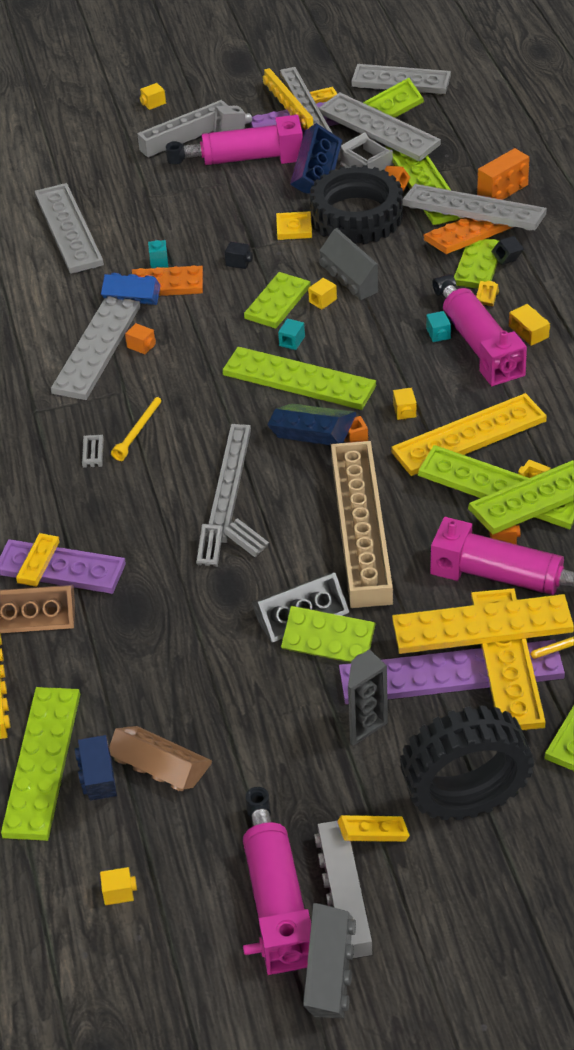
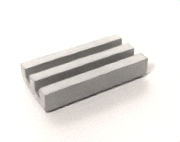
M103 435L84 436L83 468L87 467V464H90L91 467H95V464H98L99 467L103 465ZM88 440H92L91 459H87ZM96 440H99L98 458H95Z
M238 518L229 527L227 526L223 532L254 557L262 552L269 543Z
M202 524L197 565L205 564V566L213 565L218 567L223 533L222 525ZM210 529L206 559H202L206 531ZM215 530H217L214 557L212 560L211 553Z

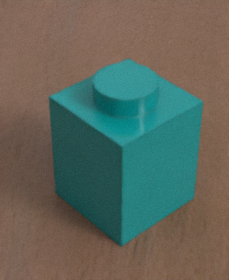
M166 240L148 242L151 268H168Z
M445 312L426 314V329L432 342L451 339V324Z
M287 318L278 332L279 346L297 350L305 337L304 322Z

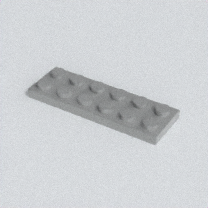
M357 64L351 83L352 87L389 89L401 81L410 78L420 93L446 94L451 71Z

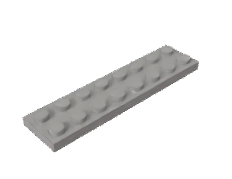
M340 92L318 108L323 116L361 134L366 132L369 138L417 161H421L441 145V139Z
M65 183L36 190L35 197L69 273H77L104 265L102 256L68 184Z
M414 184L403 198L402 204L412 209L419 208L428 212L435 211L444 215L451 214L460 218L467 217L476 221L483 220L493 224L520 227L525 230H536L545 217L547 210L544 207Z
M111 296L103 300L52 385V394L87 400L140 309V301L131 299L119 300L117 297Z

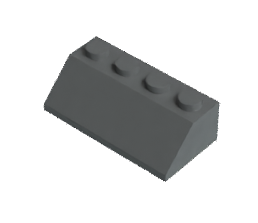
M334 229L320 249V265L359 300L378 293V264L340 230Z
M335 572L326 573L252 602L258 622L271 642L283 639L291 606L340 616L349 613Z
M370 649L363 654L357 655L351 661L348 701L350 744L352 746L388 723L387 665Z
M313 903L303 1006L314 1017L344 1019L345 1011L349 1010L350 1003L349 996L346 994L347 985H351L352 981L349 960H353L354 946L351 944V937L356 933V920L353 919L348 911Z

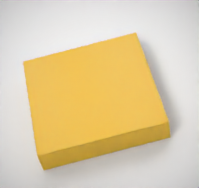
M311 211L276 213L278 240L312 238Z

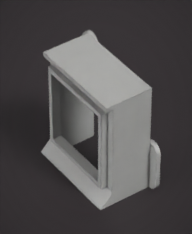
M365 132L341 145L340 165L345 166V168H351V165H356V167L365 165L368 168L373 169L376 167L379 168V171H382L386 166L394 165L393 150H388L371 140ZM363 144V149L374 156L366 160L352 150Z

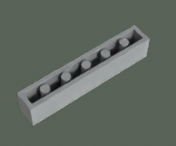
M220 100L137 133L139 150L147 157L154 156L157 153L166 151V144L169 142L177 141L183 144L202 136L204 133L214 131L216 106L228 105Z
M337 821L318 824V834H314L316 848H321L322 852L318 854L320 868L325 867L326 872L322 874L324 888H329L330 892L326 894L327 905L348 911L353 919L356 920V933L351 937V944L354 946L353 958L372 955V940L351 841H344Z

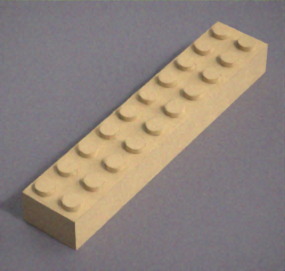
M371 441L331 444L332 467L350 608L393 605V586Z

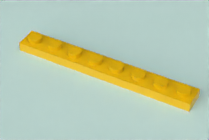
M270 68L264 69L263 83L269 88V91H272L279 102L284 105V108L289 111L290 115L299 116L302 129L307 130L313 126V117Z

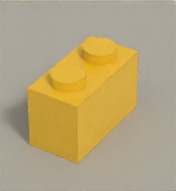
M528 304L509 312V327L529 345L532 346L549 338L550 323Z

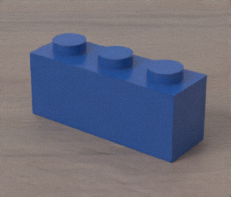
M111 273V275H104L101 295L104 299L111 296L117 297L119 300L131 299L140 301V304L157 305L161 285L155 277L149 275L138 277L134 274L122 276L118 273Z

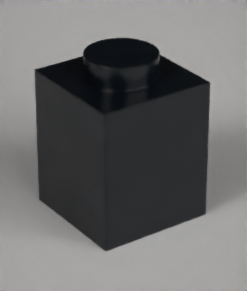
M515 236L499 240L491 252L499 263L503 265L516 261L524 248Z
M230 242L225 250L226 266L246 269L249 262H252L253 252H251L250 244Z

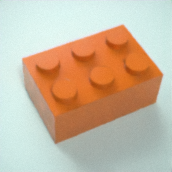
M514 148L478 169L477 195L503 200L527 186L529 156Z

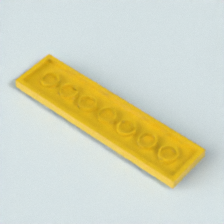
M525 393L391 447V453L410 476L418 474L433 445L465 455L546 422L547 415Z
M514 588L471 593L473 605L517 600ZM526 638L482 643L481 646L494 707L500 708L502 713L504 711L511 713L512 718L515 717L518 720L522 730L545 728L546 722Z
M565 594L392 615L399 654L574 632V625Z

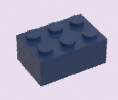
M106 735L78 740L79 747L75 748V754L80 769L78 774L83 794H88L90 801L117 796L111 754Z

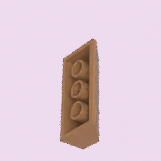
M74 585L0 590V633L74 628Z
M138 726L116 728L109 746L110 754L114 757V761L121 764L128 763L133 766V770L140 773L147 772L152 775V779L159 782L166 781L171 784L173 789L178 791L194 788L212 763V760Z

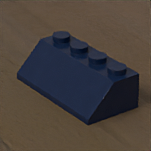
M317 123L305 130L290 185L303 193H311V187L314 186L316 180H320V176L323 174L328 175L329 171L335 170L342 139Z
M288 404L276 408L267 425L278 438L325 445L339 444L344 442L356 417V412Z

